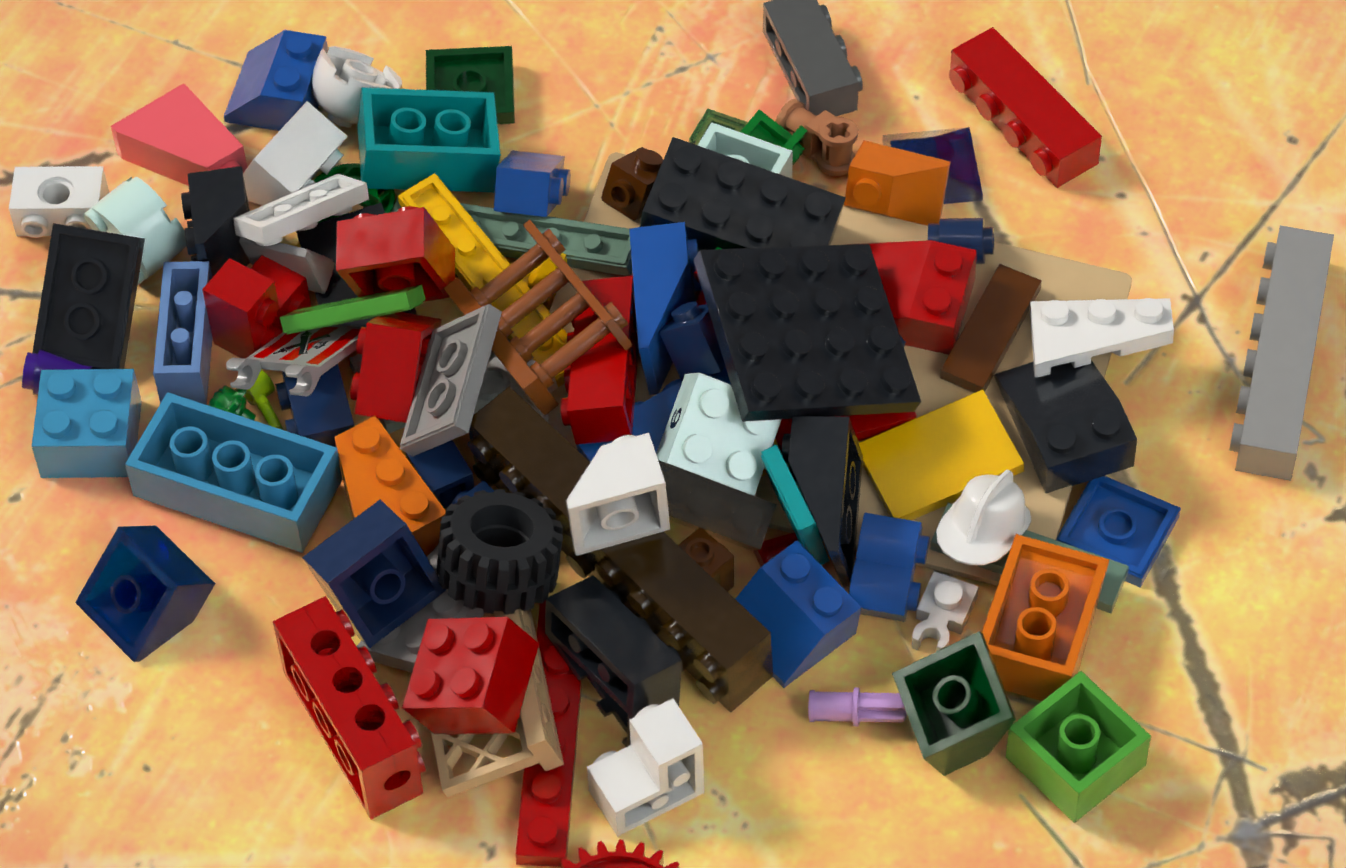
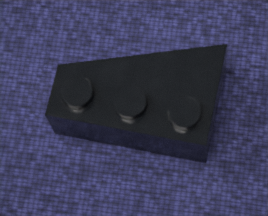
M592 575L546 598L545 634L578 681L587 677L602 698L596 704L602 715L606 717L613 713L627 733V737L623 738L622 741L625 747L631 745L629 720L634 718L640 710L652 704L660 705L674 698L679 706L683 664L678 652L660 640L651 631L648 623L643 618L633 614L622 603L615 591L607 589Z

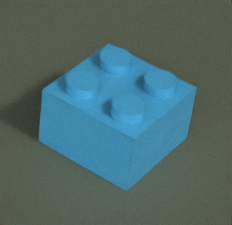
M134 369L41 370L32 438V450L41 478L128 477L125 463L138 441L142 403Z

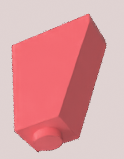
M184 83L111 125L116 151L121 159L189 186L188 173L242 166L244 173L247 169L244 146Z

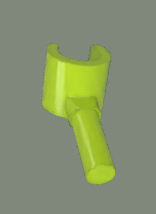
M261 370L254 385L247 389L245 398L253 406L257 405L269 426L283 429L270 401L266 398L275 391V386L271 378Z

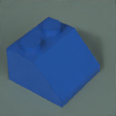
M283 30L248 51L223 116L224 122L280 131L307 101L318 109L319 104L313 94L312 76L320 51L324 49L326 54L328 52L327 37Z
M798 540L761 566L735 598L771 632L773 677L783 688L856 634L862 608Z

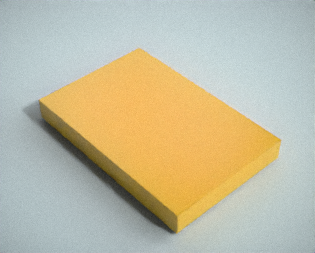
M980 390L859 443L863 454L862 464L890 517L905 520L916 519L942 508L948 503L955 502L961 496L966 484L976 476L986 474L1000 476L1007 469L1012 471L1013 476L1025 471L1022 458L984 390Z

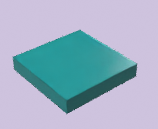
M777 445L762 451L761 459L773 490L798 541L821 565L829 562L830 560L817 525Z

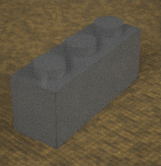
M772 0L763 3V32L796 100L804 103L805 109L816 116L824 110L834 116L857 111L858 92L863 90L862 77L857 66L851 67L847 60V50L842 36H835L831 29V17L826 5H819L817 0Z

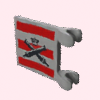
M332 325L292 334L282 332L246 359L234 357L226 362L227 370L238 371L236 380L231 382L230 386L231 388L247 390L254 385L261 369L283 371L287 377L297 378L296 386L289 390L290 395L307 397L314 391L321 375L356 350L357 338L361 327Z

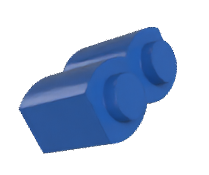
M864 512L849 589V595L862 607L860 614L905 622L908 610L917 611L921 583L913 582L916 564L925 565L930 536L922 535V522Z

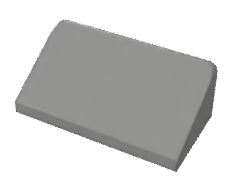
M240 237L239 242L252 266L263 255L306 277L309 291L321 294L327 291L335 266L332 259L309 249L289 244L278 243L271 246H260L255 241Z

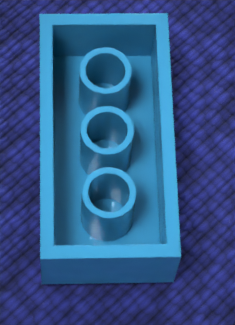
M169 392L166 393L125 463L133 496L301 553L305 550L343 480L336 447Z

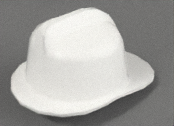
M1007 469L1000 476L986 474L971 479L966 484L961 496L941 519L936 529L937 543L942 551L954 561L967 565H987L999 561L1010 551L1015 535H1022L1028 529L1031 523L1030 511L1025 506L1023 491L1013 482L1012 471Z

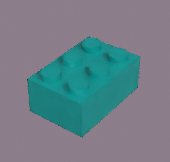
M362 87L357 130L361 181L367 183V188L407 190L436 173L450 191L495 192L496 169L499 165L501 154L494 92Z

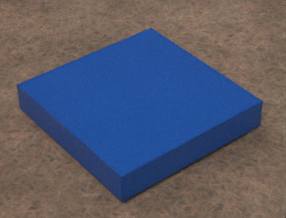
M1102 476L1087 483L1058 534L1057 541L1128 565V575L1125 581L1141 588L1179 519L1181 508L1107 476Z

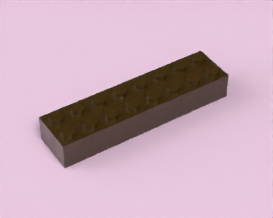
M510 386L473 415L469 428L470 441L468 442V447L474 456L475 464L472 466L480 481L484 480L490 487L495 485L498 489L505 490L506 493L514 494L515 491L524 493L528 499L536 498L543 502V508H551L556 514L555 520L561 522L563 535L561 550L567 555L566 559L571 568L582 578L594 575L607 589L615 591L622 603L633 614L643 618L648 623L651 631L667 646L673 647L682 660V672L686 669L697 680L696 685L708 701L713 704L719 701L731 713L773 677L771 632L665 532L576 556L566 500L590 462Z

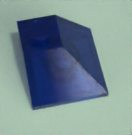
M970 127L883 135V145L951 161L944 204L983 201V192Z

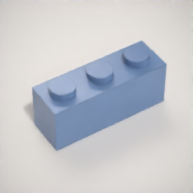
M209 261L164 262L153 369L160 404L166 393L169 392L207 405L212 333L202 289L213 278Z

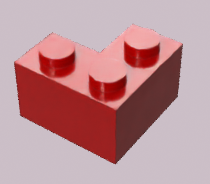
M263 255L251 268L229 258L202 289L214 344L245 359L283 332L280 317L297 309L311 306L306 277Z
M398 312L377 316L368 321L366 327H361L356 345L357 354L362 355L360 373L356 372L354 374L350 390L351 400H356L354 414L369 417L376 416L380 419L403 423L407 422L432 332L441 326L442 319Z

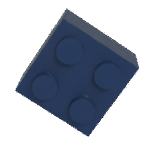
M381 499L302 557L336 611L344 610L352 624L354 633L369 649L447 590L441 587L439 576L407 524Z

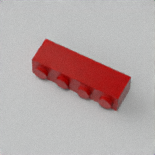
M994 27L951 50L949 78L953 87L959 93H964L976 105L984 119L991 120L1003 132L1008 144L1013 148H1018L1030 160L1032 167L1039 175L1045 176L1058 188L1099 164L1102 135Z
M633 275L582 281L603 307L612 302L625 318L628 325L622 331L633 346L625 350L610 332L564 369V383L568 397L561 398V417L564 426H571L576 445L609 442L621 436L632 435L639 350ZM590 307L571 321L574 332L567 333V343L598 318Z

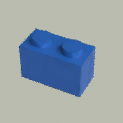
M512 150L496 169L494 211L547 217L556 205L561 204L562 196H568L571 173L570 170L564 169L565 156Z

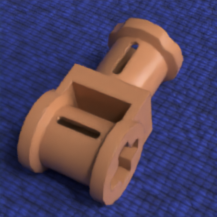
M796 99L788 101L782 107L775 122L792 135L802 125L808 130L801 140L805 148L803 155L816 162L818 168L825 174L831 176L847 175L849 165L855 156L853 144L858 138L857 125L852 120L836 117L826 110L816 116L805 109V104Z

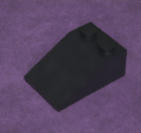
M1092 360L1091 364L1074 368L1071 362L1051 367L1049 375L1037 378L1034 376V362L994 375L1045 494L1134 466L1137 437L1120 400Z
M792 416L791 434L783 435L782 457L785 462L790 464V473L794 481L797 482L803 499L817 525L823 544L842 586L850 588L855 562L863 463L862 451L850 417Z

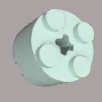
M135 176L133 179L130 177L108 193L85 212L83 217L93 230L145 239L138 280L139 285L163 267L164 262H169L187 245L185 230L178 219L175 218L170 221L163 210L167 206L166 203L147 183Z

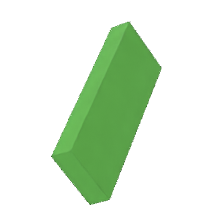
M421 284L297 309L280 317L283 333L292 334L408 311L423 304V301L426 299Z

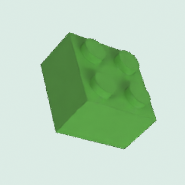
M1080 671L1012 724L1008 729L1005 757L1075 823L1146 766L1151 735L1089 677Z

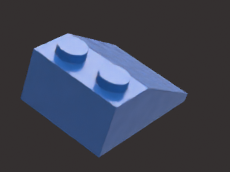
M685 222L629 228L638 348L649 395L660 392L673 364L659 332L672 318L671 313L674 309L688 302H696V291H701V286L693 275L696 271L694 259L699 252L697 239L688 240Z

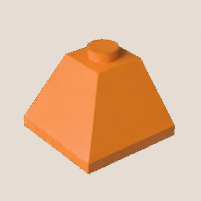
M863 140L849 165L844 206L926 226L929 223H939L942 217L951 161Z

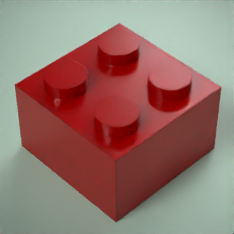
M406 206L398 209L396 212L378 215L369 213L359 214L353 219L337 221L336 271L357 297L422 284L426 299L423 302L450 298V296L443 288L455 280V247L425 207Z
M509 617L428 619L402 709L434 734H513L517 727L539 643Z

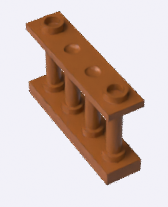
M528 220L523 226L537 243L481 289L476 286L469 292L458 277L443 289L461 312L466 315L485 305H492L495 300L548 258L555 265L556 269L501 313L491 349L545 416L559 405L548 391V388L554 384L552 379L610 332L625 350H628L633 344L622 331L628 325V322L612 302L603 307L560 256L566 249L553 232L548 228L545 232L541 233L532 221ZM567 283H570L577 293L523 337L519 339L515 336L510 341L507 339V337L514 333L511 329ZM590 307L598 317L594 322L543 363L539 364L536 361L530 367L527 363L534 358L532 353Z

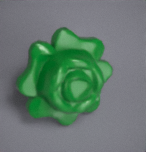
M224 385L214 393L213 398L208 406L254 420L256 417L253 412L245 408L246 398L244 395L247 391L245 389L236 388L234 390Z

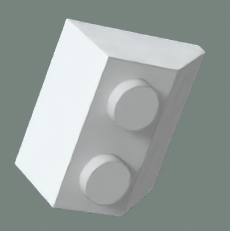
M307 101L259 152L243 173L248 201L265 205L315 184L312 178L319 170L327 175L343 157V154L338 149L348 136Z
M649 433L639 436H621L612 443L602 445L567 498L566 503L576 556L670 530L666 484Z

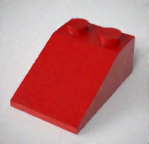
M933 240L867 243L870 245L898 332L906 342L905 345L949 355L958 340L976 279L977 250Z

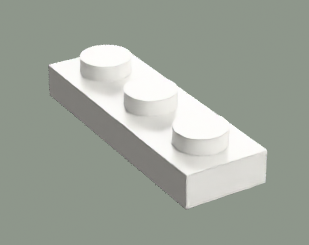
M341 174L333 175L233 218L235 233L240 237L255 241L260 246L278 244L283 240V236L295 231L312 229L318 225V221L330 216L347 214L352 210L353 206L369 200L367 183Z

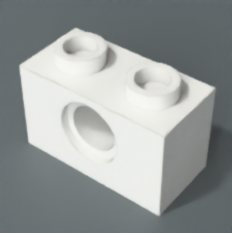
M15 167L9 212L16 236L32 238L51 236L53 223L93 230L84 219L83 214L110 193L104 167Z

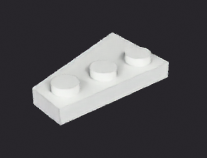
M1170 298L1030 301L1035 378L1049 375L1051 367L1070 362L1074 368L1091 364V357L1109 352L1121 357L1173 344L1174 327Z

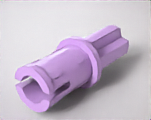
M854 687L853 692H815V690H810L809 722H853L854 727H859L860 722L902 723L907 717L899 693L860 692L859 687Z

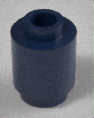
M984 218L940 219L939 223L928 224V240L977 250L976 264H985V255H994V228L985 227Z

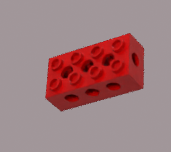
M324 596L274 620L273 625L283 672L370 820L424 794L421 774L426 772V767L417 750L422 747L418 732L410 720L402 722L396 713L399 710V704L394 692L388 683L380 685L373 674L377 672L373 658L365 646L357 648L351 637L355 636V633L344 610L341 609L335 612L327 597Z

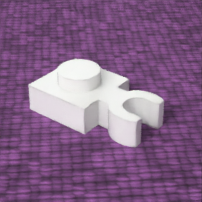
M934 571L917 607L916 619L921 620V622L913 630L912 649L918 650L922 640L925 638H934L938 641L937 652L949 646V630L962 634L978 598L979 586Z

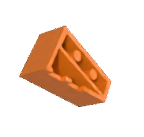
M373 416L335 436L342 479L353 519L381 499L407 524L427 557L439 543L441 520L445 516L446 510L377 417Z

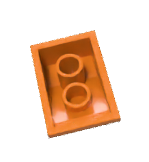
M1015 535L982 630L1005 691L1043 701L1078 673L1110 559L1026 536Z

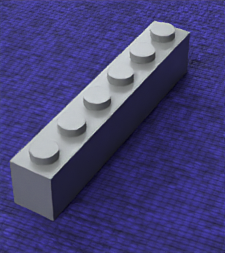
M1280 225L1277 243L1267 242L1263 269L1271 270L1270 278L1261 277L1256 304L1265 305L1263 314L1254 313L1249 339L1258 341L1257 350H1247L1243 376L1250 377L1252 380L1250 387L1241 386L1236 413L1245 415L1244 424L1234 423L1229 451L1238 452L1235 471L1289 481L1292 479L1334 234Z

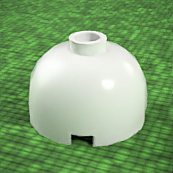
M333 46L329 47L327 54L324 49L320 51L313 70L312 88L315 99L322 109L329 113L327 117L331 122L342 127H352L353 123H358L362 87L401 89V77L387 65H385L383 72L372 67L371 64L374 58L366 54Z

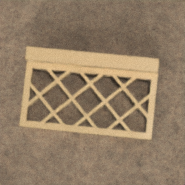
M517 609L515 614L505 615L503 611H494V614L485 613L482 616L509 617L537 641L531 609L528 611ZM539 647L517 723L518 728L516 727L515 733L493 734L482 750L469 744L475 734H459L456 739L447 734H434L431 732L441 788L447 797L454 796L537 763H540L545 771L564 765ZM508 735L521 740L523 751L505 758L496 755ZM463 752L477 758L469 772L456 777L453 776L452 769Z

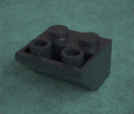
M242 166L188 173L189 192L181 193L185 220L192 219L187 221L188 228H185L188 255H194L191 256V261H209L212 277L229 258L247 267L251 262L239 242L240 236L235 233L233 218L250 211Z

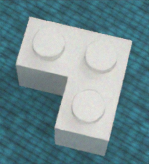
M674 698L660 705L652 704L640 710L634 718L629 720L631 745L619 751H608L600 755L593 764L587 766L589 792L617 837L704 793L703 743Z

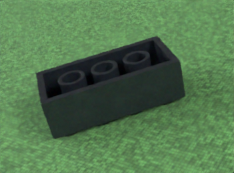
M672 137L644 206L640 227L685 222L688 240L697 239L698 251L714 250L717 247L721 249L825 246L830 245L846 197Z

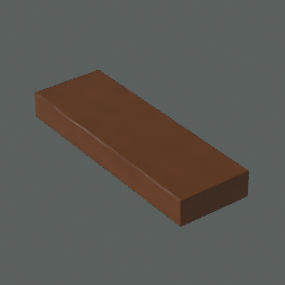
M999 264L941 369L940 378L974 393L980 390L985 392L1030 310V301H1035L1041 290L1042 280Z

